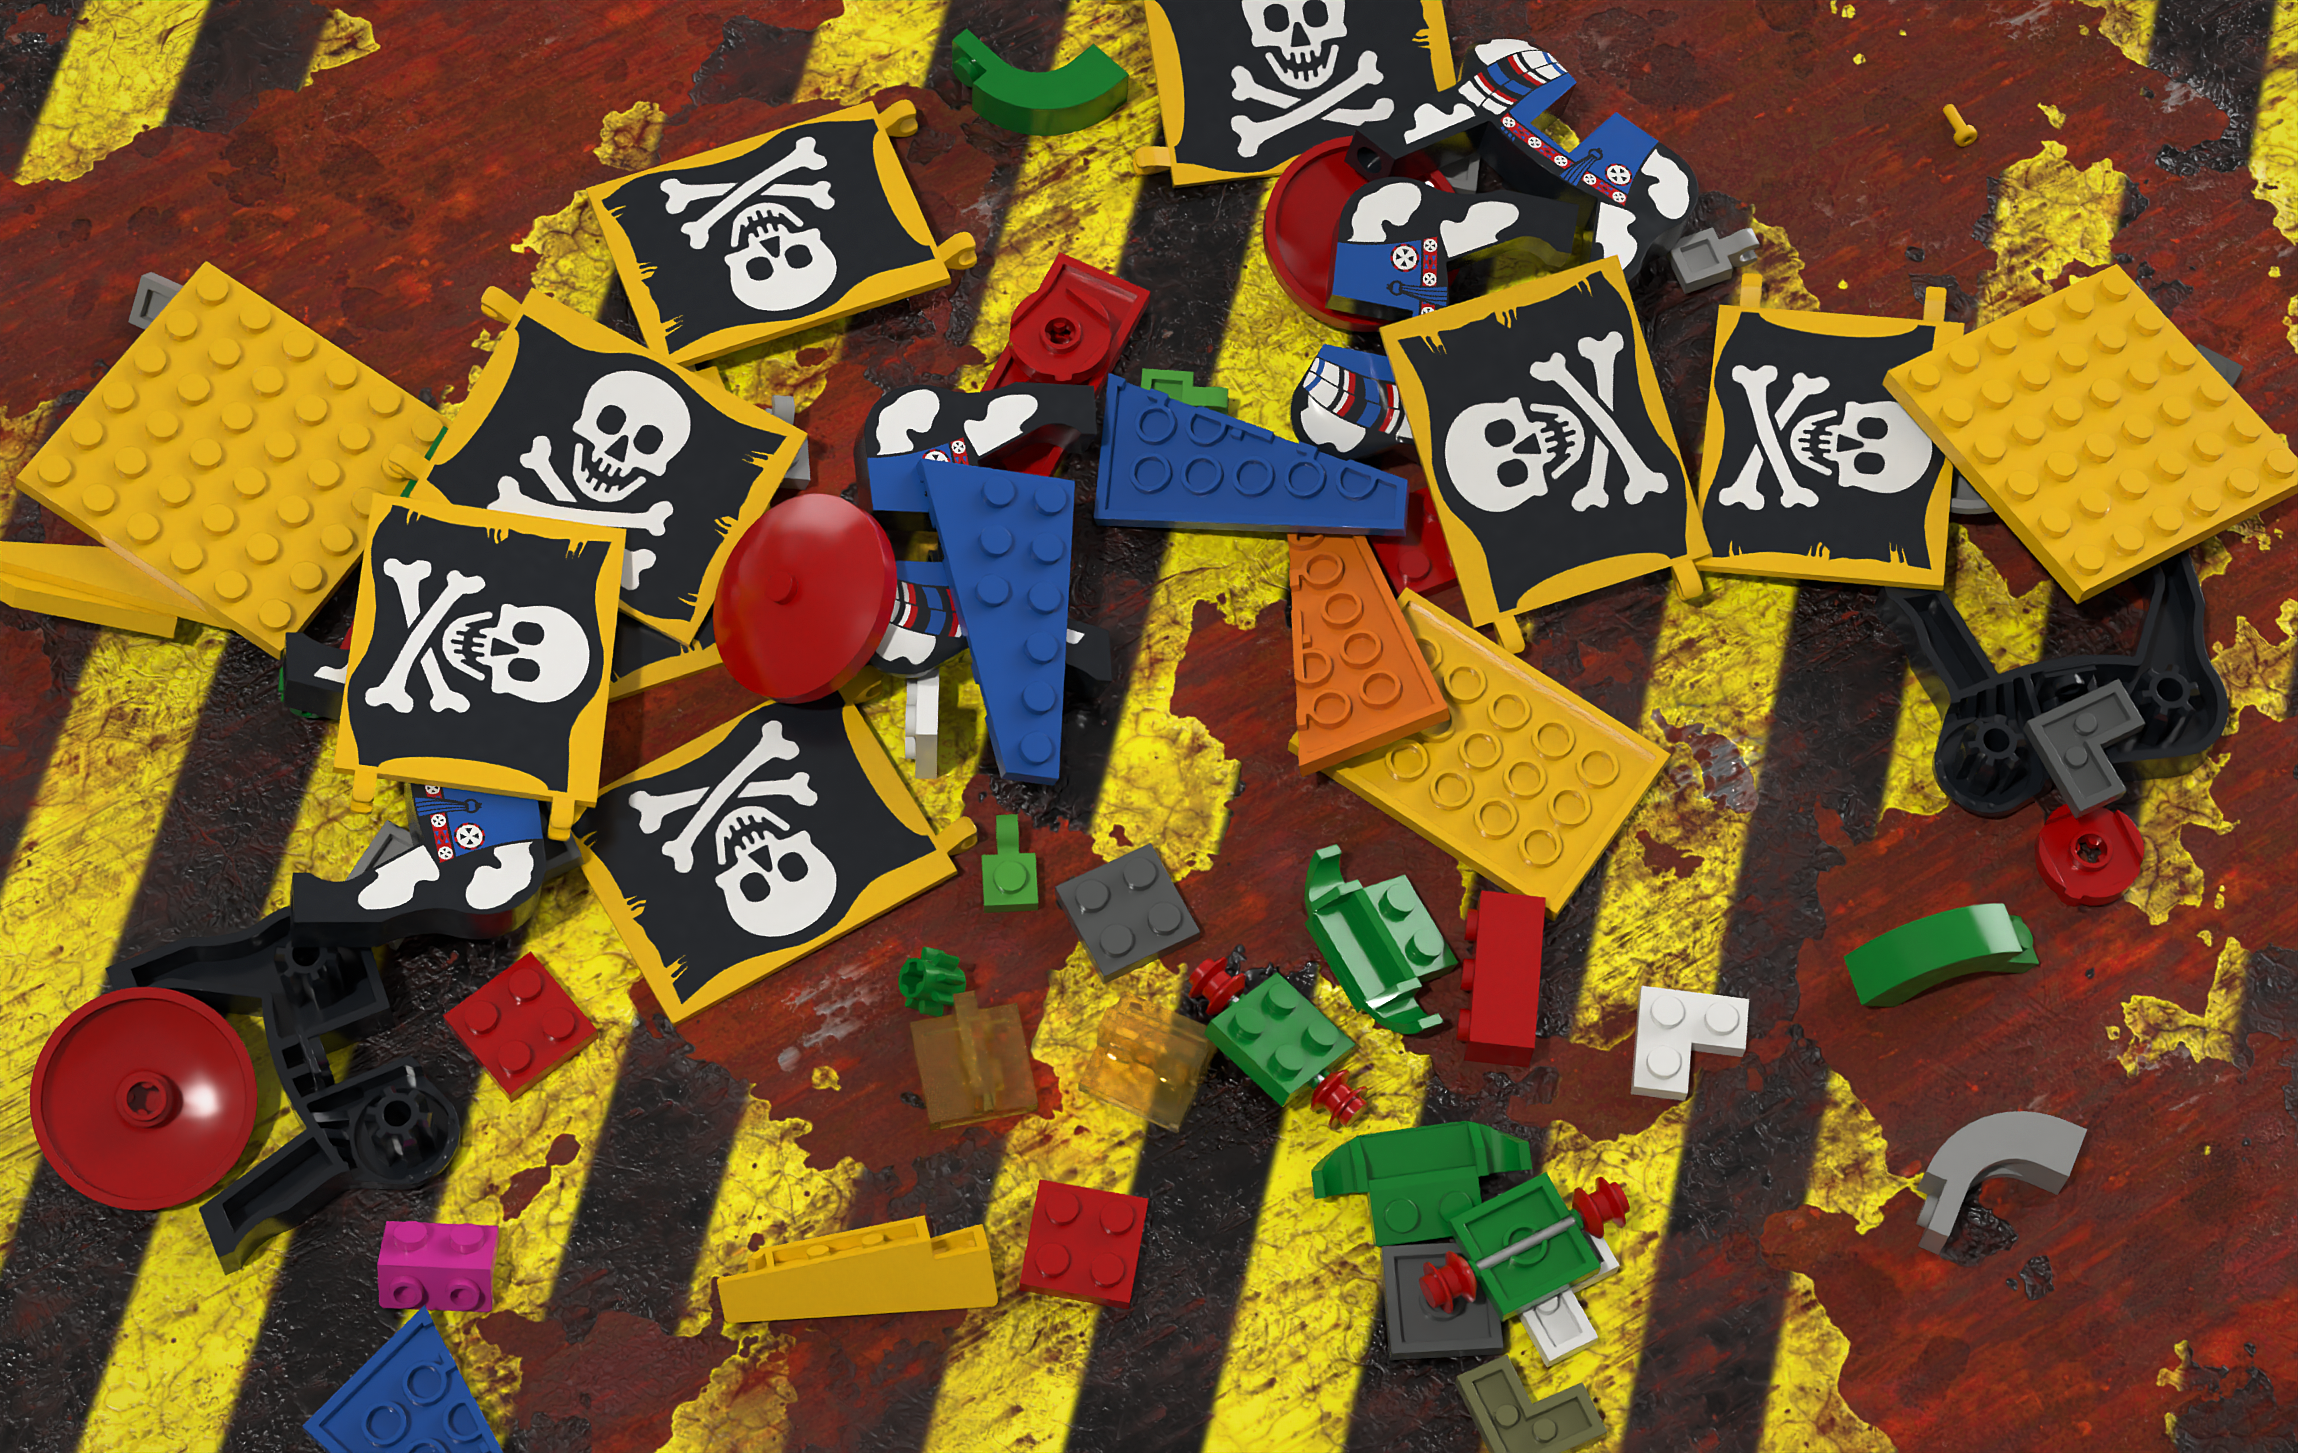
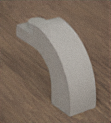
M2014 1111L1983 1117L1958 1130L1937 1151L1916 1189L1927 1194L1916 1221V1225L1925 1228L1918 1246L1939 1255L1949 1238L1966 1193L1973 1186L1985 1180L1998 1177L2020 1179L2058 1195L2070 1176L2087 1129L2047 1114Z

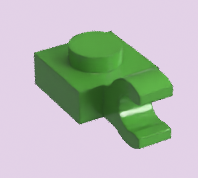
M1142 369L1141 388L1149 391L1150 388L1167 393L1170 398L1194 407L1203 406L1228 415V388L1194 387V372Z
M1018 814L996 815L997 854L982 855L981 859L984 913L1038 911L1035 853H1019Z

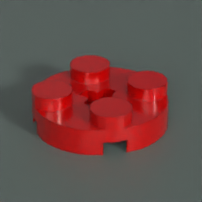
M1067 287L1066 293H1049V288L1038 290L1022 300L1012 314L1009 334L1010 354L1021 371L1040 383L1076 385V383L1088 380L1099 372L1109 357L1112 334L1109 327L1108 314L1098 300L1082 290ZM1065 329L1071 332L1069 335L1070 342L1066 344L1051 342V335L1048 333L1051 330L1061 333Z
M2067 803L2051 813L2034 843L2035 863L2040 876L2047 886L2057 893L2061 902L2072 907L2083 904L2089 906L2104 905L2125 895L2140 873V866L2143 862L2145 851L2138 828L2126 814L2118 809L2113 813L2107 808L2101 807L2075 819ZM2085 842L2090 849H2100L2102 854L2097 857L2096 863H2089L2079 857V843Z

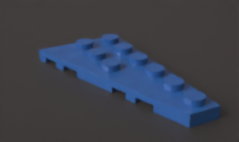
M1111 373L1108 374L1094 520L1098 526L1406 536L1410 491L1407 479L1351 459L1345 461L1320 452L1317 447L1301 441H1299V444L1275 436L1274 432L1203 406H1191L1170 398L1167 393L1150 388L1149 391L1127 383L1125 378Z
M920 458L916 468L920 482L925 484L930 503L928 512L932 526L938 532L944 554V559L942 560L961 633L968 642L973 661L971 669L975 684L980 686L987 712L985 721L1001 779L1054 786L1059 779L1075 481Z
M425 1305L302 1426L304 1432L326 1453H503Z

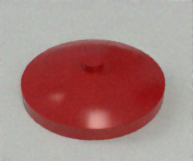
M1353 136L1335 138L1320 143L1302 153L1292 161L1277 180L1270 195L1263 220L1264 250L1276 281L1290 299L1305 312L1320 321L1338 328L1360 332H1379L1380 327L1396 322L1325 308L1332 234L1335 223L1350 196L1361 186L1370 182L1344 162ZM1438 169L1414 178L1438 190L1455 193L1448 180ZM1460 268L1447 272L1448 290L1451 288Z
M820 493L806 494L788 499L768 510L746 530L731 551L724 565L716 589L713 609V630L717 649L723 664L737 682L748 690L767 699L787 704L811 702L835 692L854 678L866 665L886 633L894 609L897 591V568L894 552L887 534L879 522L867 511L843 498Z
M132 987L116 990L90 1000L66 1017L48 1038L39 1054L33 1071L29 1096L31 1121L37 1142L44 1156L59 1176L71 1187L96 1202L114 1208L133 1211L171 1208L199 1197L220 1182L237 1163L249 1142L254 1128L258 1103L255 1071L244 1043L232 1026L218 1012L204 1002L178 991L157 987Z

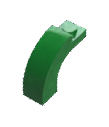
M967 28L952 40V69L956 77L965 86H973L972 110L1001 128L1035 136L1069 134L1104 120L1127 101L1129 74L1094 43L1069 64L1049 72H1028L1012 67L1004 62Z
M2002 903L1960 907L1915 920L1870 940L1844 956L1861 1005L1897 1007L1921 991L1957 976L1982 971L2025 973L2039 965L2032 946L2033 937L2030 930L2023 923L2021 916L2009 915L2005 904Z

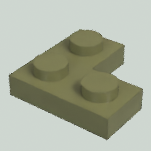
M1507 1354L1456 1377L1455 1384L1489 1453H1573L1606 1437L1607 1430L1583 1382L1532 1404Z

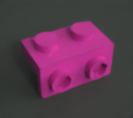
M386 1221L377 1263L379 1305L383 1308L421 1309L425 1305L427 1310L490 1312L493 1305L492 1279L499 1245L498 1226L475 1225L471 1223L445 1224L421 1223L417 1221Z

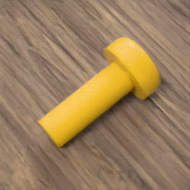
M1953 104L1945 106L1943 112L1956 132L1953 136L1956 144L1960 147L1972 144L1978 136L1974 126L1965 124Z

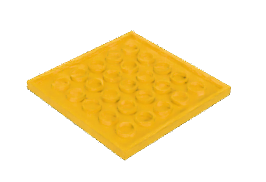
M205 261L16 477V488L280 661L283 657L286 632L302 633L363 559L372 493L400 497L410 481L409 478L401 476L389 468L388 456L394 445L402 443L425 457L443 426L449 429L452 421Z
M2118 264L1888 370L1882 383L2077 604L2298 493V458Z

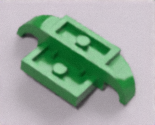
M1337 844L1316 850L1310 861L1305 882L1304 900L1308 914L1305 926L1356 1012L1366 1011L1380 1025L1401 1034H1416L1442 1024L1443 1020L1439 1013L1431 1016L1424 1013L1415 1001L1414 995L1422 987L1421 983L1450 974L1458 964V961L1406 875L1363 888L1358 879L1347 883L1344 882L1339 867L1342 852Z
M1463 1120L1356 1135V1137L1337 1146L1319 1161L1311 1170L1315 1199L1354 1192L1367 1193L1373 1245L1380 1247L1451 1237L1452 1234L1447 1227L1449 1219L1482 1204L1479 1176L1506 1171L1532 1169L1528 1141L1487 1125Z

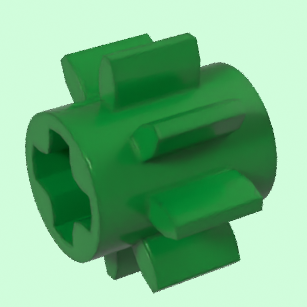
M923 947L921 959L908 958L902 966L898 977L900 992L907 998L905 1007L919 1010L920 1014L938 1018L942 1017L943 1006L956 1007L962 999L966 988L964 972L957 967L960 961L959 957L945 954L943 950Z

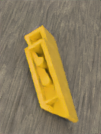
M0 541V601L11 607L172 639L178 617L231 630V628L107 547Z
M925 1215L761 1248L747 1258L748 1272L726 1277L721 1276L717 1279L724 1319L728 1323L993 1307L998 1303L990 1250L983 1224L930 1238Z

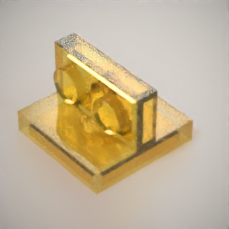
M974 990L953 994V1015L910 1022V1034L930 1131L1038 1111V1099L1017 1003L978 1009Z
M1123 990L1115 1009L1107 1007L1098 1025L1097 1046L1079 1081L1078 1090L1178 1134L1218 1047L1204 1035L1208 1026Z

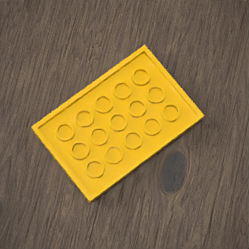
M1406 587L1396 601L1448 706L1450 720L1320 771L1508 893L1546 897L1544 916L1554 922L1666 767L1671 754ZM1298 730L1288 744V751L1298 756L1299 750Z

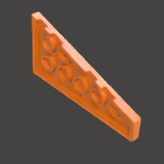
M1287 532L1290 556L1289 577L1292 596L1291 617L1294 679L1297 697L1296 719L1299 737L1298 759L1301 777L1450 720L1448 706L1365 535Z

